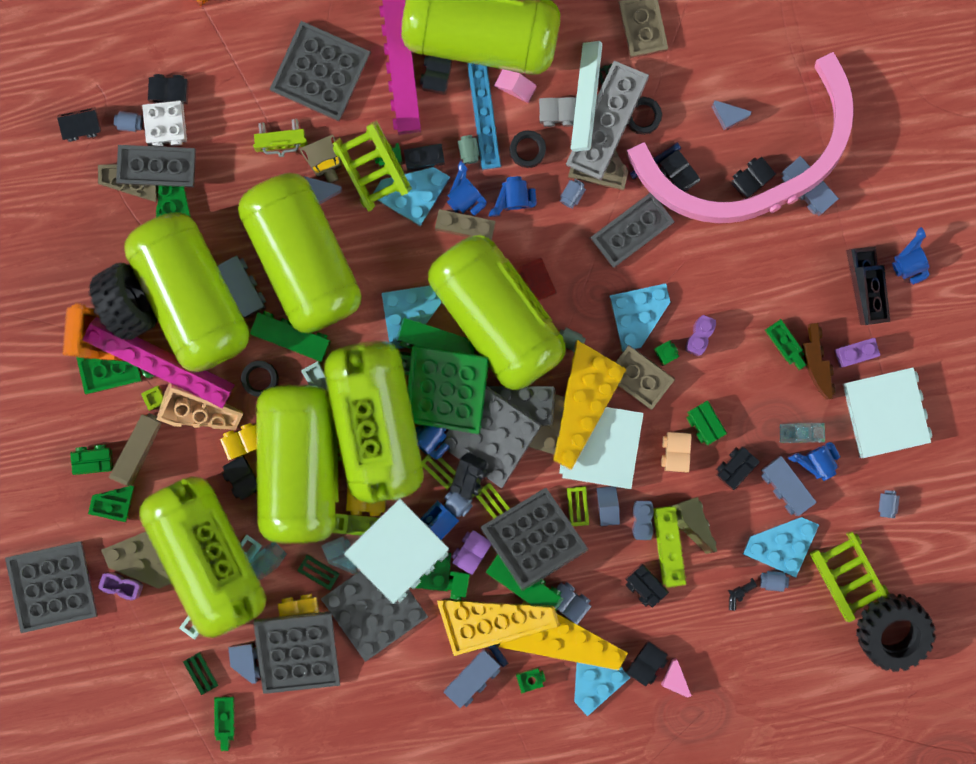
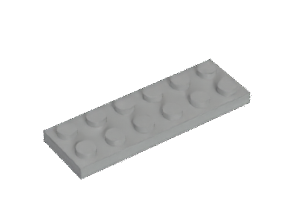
M617 61L613 62L596 98L591 150L572 151L566 166L602 180L649 79L648 74Z

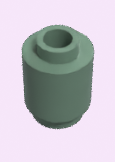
M472 135L462 136L461 140L458 141L461 160H463L464 164L479 162L478 157L480 155L477 138H472Z
M567 327L565 330H560L567 349L575 352L576 340L585 343L586 338L582 337V334Z

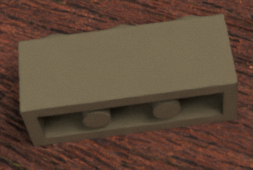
M439 209L435 230L464 237L482 235L492 240L495 221Z

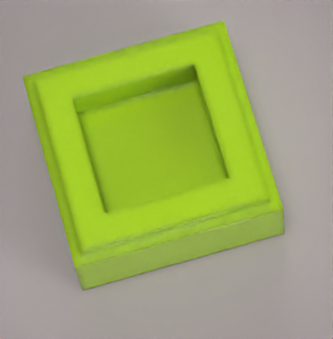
M159 385L141 393L149 411L161 406L164 395Z

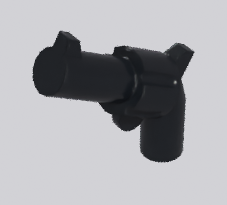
M753 578L742 587L738 586L733 590H728L730 594L729 610L735 611L737 600L741 602L745 593L757 587Z

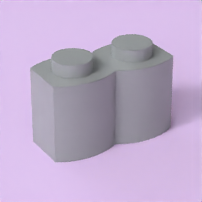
M540 98V124H544V127H554L556 123H563L565 127L573 126L576 98Z

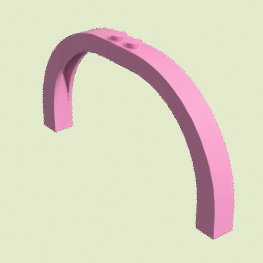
M834 52L817 59L815 63V69L823 81L832 102L834 113L833 133L824 153L805 172L749 199L735 202L707 201L689 195L671 183L658 168L644 142L627 150V157L642 184L658 201L669 209L691 219L711 223L740 222L755 218L769 211L771 213L776 212L782 205L796 202L798 197L811 191L832 172L843 155L850 136L853 122L852 93L848 79Z

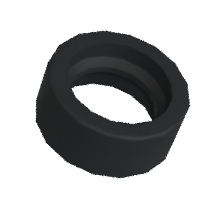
M640 97L636 107L639 105L651 107L655 114L654 121L649 126L641 127L633 121L631 116L627 126L636 134L645 135L657 129L662 119V111L659 104L652 98Z
M521 131L512 139L510 154L517 165L524 168L535 167L545 157V141L535 131ZM531 138L537 142L539 153L534 159L524 160L517 154V145L522 139Z
M257 360L249 363L244 368L241 382L247 393L259 397L266 389L256 390L252 388L249 383L251 371L256 368L268 370L271 375V383L267 388L277 386L279 377L273 365Z

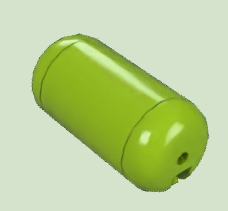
M406 0L401 28L402 40L410 51L418 54L514 72H525V74L531 75L540 74L551 66L554 58L560 26V11L558 6L551 0Z
M285 173L270 178L244 193L239 202V216L291 325L300 332L312 333L339 322L356 312L361 304L362 295L360 288L356 284L354 275L307 179L300 174Z
M172 212L156 217L133 230L125 240L124 251L126 258L180 365L188 371L201 372L211 369L241 353L249 341L248 326L194 220L184 213Z
M482 235L468 237L447 250L431 265L428 272V281L432 289L479 354L488 357L489 368L506 388L520 390L529 386L554 368L564 358L566 346L562 335L558 332L552 323V319L508 258L504 257L492 240Z
M369 341L348 345L333 351L325 363V376L347 485L351 495L366 503L395 500L411 495L422 484L423 467L399 350L387 341Z
M275 386L267 388L261 393L257 401L259 531L264 538L277 543L323 541L334 530L335 502H338V436L336 426L334 425L329 392L318 386Z
M188 477L155 492L144 500L139 514L141 523L145 527L144 529L190 621H192L193 627L199 634L210 638L218 637L249 622L262 613L266 605L265 592L208 481L201 477Z

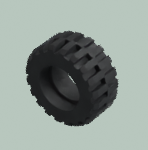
M115 263L93 276L89 284L91 303L102 324H105L106 329L109 332H113L114 336L124 340H131L156 325L157 319L129 264Z
M888 594L887 598L883 596L877 598V602H871L868 604L869 608L863 610L861 613L862 619H858L857 625L859 628H857L856 634L859 638V645L872 663L877 667L880 666L883 670L888 671L891 669L892 672H899V669L903 671L909 670V667L912 665L916 667L921 659L925 660L927 658V652H931L933 648L931 642H935L936 635L933 633L935 632V625L932 623V618L919 602L903 594H898L897 597L894 594ZM898 620L910 621V631L904 640L894 645L881 644L882 633L888 625Z

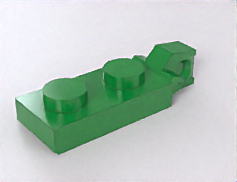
M781 319L764 330L789 365L794 363L798 370L806 366L801 358L804 356L802 348Z
M214 697V736L216 741H220L221 751L230 750V741H234V697Z

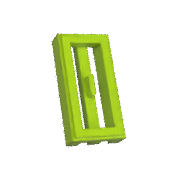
M427 455L421 461L422 466L448 490L452 486L454 478L452 479L431 459V456ZM439 458L438 460L455 476L456 471L442 458ZM429 461L449 481V483L446 484L425 463Z
M488 483L476 497L494 519L497 516L480 496L482 493H484L500 515L503 514V511L486 491L488 488H490L507 511L510 508L494 487Z
M586 487L567 488L571 525H589ZM579 491H582L585 516V521L581 522ZM571 492H575L577 522H574Z

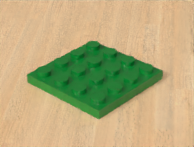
M417 345L412 346L408 395L414 424L480 434L489 364L488 357Z

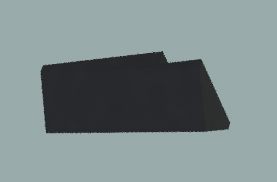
M876 247L846 250L860 325L890 322L884 265L878 266Z

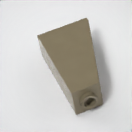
M151 413L141 415L109 478L126 486L134 484L161 427L162 422L157 420V416Z

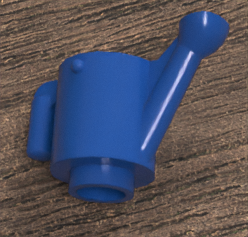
M460 161L458 174L450 193L447 195L450 198L447 203L456 213L461 211L463 214L476 204L470 210L471 214L476 216L486 207L487 201L466 178L468 168Z
M520 176L506 178L507 182L502 183L500 194L495 207L489 212V217L500 216L503 209L519 210L535 207L537 204L536 189L531 188L527 191V181L522 180Z
M922 227L917 230L916 236L904 250L894 257L895 262L892 263L898 277L902 276L903 279L911 277L910 281L913 285L929 277V263L920 246L923 239L926 238Z
M426 425L415 427L419 449L428 456L437 460L449 449L447 443H443L437 449L447 437L444 433L446 429Z
M828 442L807 453L805 456L797 452L788 457V459L798 462L814 474L816 479L822 478L825 481L837 474L835 470L839 467L835 460H838L841 456L832 442Z

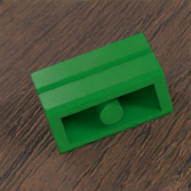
M708 400L686 412L688 414L686 419L691 427L695 426L698 431L696 437L701 444L709 445L727 434Z
M96 445L94 450H87V447H77L75 452H70L73 475L109 472L114 468L112 448H106V445Z

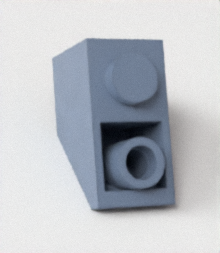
M254 643L228 647L231 668L252 684L257 683L258 678H261L260 667H256L255 659H258V653Z

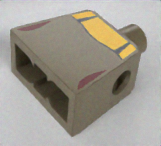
M333 135L300 148L302 155L317 177L325 175L328 183L339 180L335 170L342 167L340 157H337L333 150V143L336 141Z

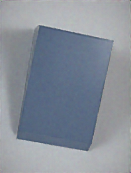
M716 100L712 104V109L724 131L748 119L751 115V111Z
M305 177L310 183L319 204L342 192V187L339 185Z
M616 487L597 488L600 526L620 524Z

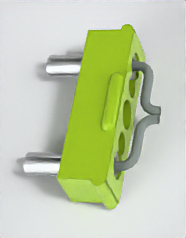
M292 119L293 130L266 133L265 123L262 122V125L261 123L258 124L259 134H254L255 144H253L256 152L278 154L279 157H284L285 153L295 152L298 148L308 145L304 129H299L298 119ZM287 149V150H284V151L282 152V155H281V153H280L279 151H273V150Z

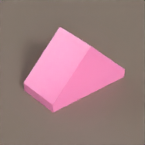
M504 69L494 85L529 103L537 87L520 73Z
M674 658L670 662L661 685L683 696L690 697L691 694L678 660Z

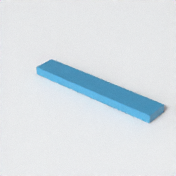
M467 63L482 170L501 168L487 66Z

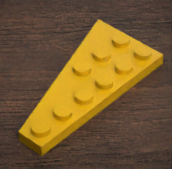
M576 340L575 353L572 359V369L568 380L563 417H561L560 433L554 455V461L569 470H572L627 370L579 340Z
M437 600L454 656L560 626L555 608L551 606Z
M525 600L522 603V605H530ZM558 613L556 615L560 626L502 642L499 645L500 648L614 670L620 669L628 654Z

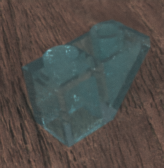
M825 423L780 424V443L825 442Z
M343 536L322 545V549L328 564L355 574L358 573L357 567L344 554L352 546L349 539L345 540Z
M276 542L268 544L250 561L259 581L274 571L287 555Z

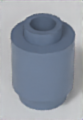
M119 111L118 115L115 114L114 126H117V130L141 131L143 116L138 115V113Z
M574 179V181L570 180L561 194L560 202L573 209L575 205H578L586 191L584 188L585 184L577 179Z
M885 490L884 494L880 493L878 510L880 517L895 518L896 514H898L900 496L896 495V491Z
M773 571L761 573L760 588L784 592V589L788 588L789 577H786L785 573Z

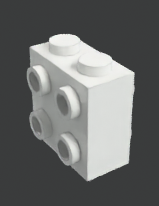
M181 101L142 105L146 143L149 146L163 147V144L180 146L182 142H187L184 106Z

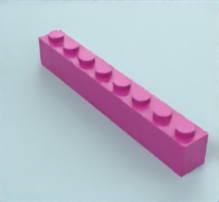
M382 0L383 6H379L380 17L385 19V24L381 25L382 34L387 36V43H384L385 55H389V62H386L387 74L391 73L392 81H388L389 93L393 92L394 100H390L391 110L396 113V118L393 119V128L398 130V135L420 133L421 127L412 51L404 45L401 33L406 0Z
M98 317L89 324L83 341L222 409L235 386L206 370L192 372L184 369L177 361L175 355L141 338L136 337L131 340H124L114 336L113 332H109L105 324H102Z

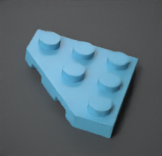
M434 167L405 174L412 187L409 193L401 196L400 192L395 191L377 201L421 227L450 179L448 175ZM393 178L381 180L374 193L392 185L394 182Z
M667 284L610 295L622 352H624L628 345L634 349L643 346L670 303Z
M431 285L382 293L389 343H392L397 349L405 348L399 346L400 342L396 341L402 319L407 318L427 324L439 308L441 300Z
M803 517L796 518L750 536L743 554L793 577H797L819 525Z
M577 662L574 702L588 716L629 680L630 676L622 667L619 670Z

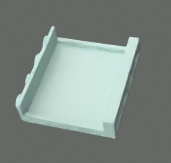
M914 368L843 384L860 458L931 443L932 431L930 427H927L926 420L928 419V414L922 406L921 401L924 400L923 393L918 389L917 382H919V376L917 371H914Z
M606 407L572 470L560 464L559 474H562V478L631 489L643 413Z
M399 499L344 554L394 604L396 601L400 603L407 596L405 592L410 587L414 589L421 582L419 578L423 574L427 576L435 568L433 564L437 560L441 562L448 556L446 551L449 548Z

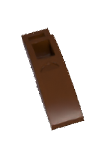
M818 323L808 324L809 343L802 344L805 364L814 385L826 400L833 399V395H835V385L831 383V376L834 374L833 365H830L829 361H822L821 359L824 357V348L820 346L822 328L818 326Z

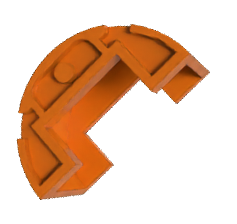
M83 304L71 305V308L66 309L62 355L124 361L83 341L89 324L96 317L100 318L96 315L95 308H88Z

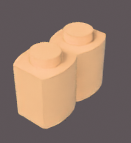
M668 432L667 436H663V448H666V454L662 455L661 467H665V471L688 473L691 434Z

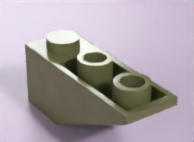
M698 497L670 506L676 507L678 526L706 554L717 552L716 541L711 535L710 524L705 518L703 505Z

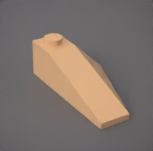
M169 383L162 399L157 420L178 427L190 425L195 428L206 426L213 429L236 430L243 412L228 404H225L222 409Z

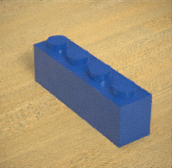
M438 500L420 518L440 540L459 522Z

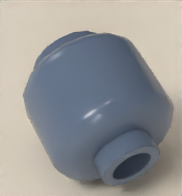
M451 490L444 498L446 500L445 508L455 517H464L473 507L471 504L472 499L467 500L461 497V494L453 493Z

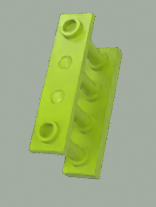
M377 120L366 127V133L344 144L341 138L333 143V150L336 156L341 158L360 195V202L364 208H367L368 212L376 206L374 201L395 191L400 192L401 196H403L412 189ZM368 140H373L376 145L375 150L352 161L347 150ZM377 157L383 159L385 163L383 168L362 178L360 177L356 167ZM386 174L392 176L394 180L392 185L371 195L369 194L365 184Z
M676 507L653 508L662 585H666V587L686 585Z
M848 532L846 534L849 540L825 553L814 550L809 554L845 621L851 622L856 619L853 615L856 613V610L877 600L881 596L887 598L889 591L885 585H881L860 546L862 542L859 536L853 532ZM854 547L858 555L857 558L834 570H829L826 563L830 558ZM863 564L868 574L843 587H838L835 581L838 576ZM869 581L873 582L877 591L853 604L846 602L844 597L847 596V593Z

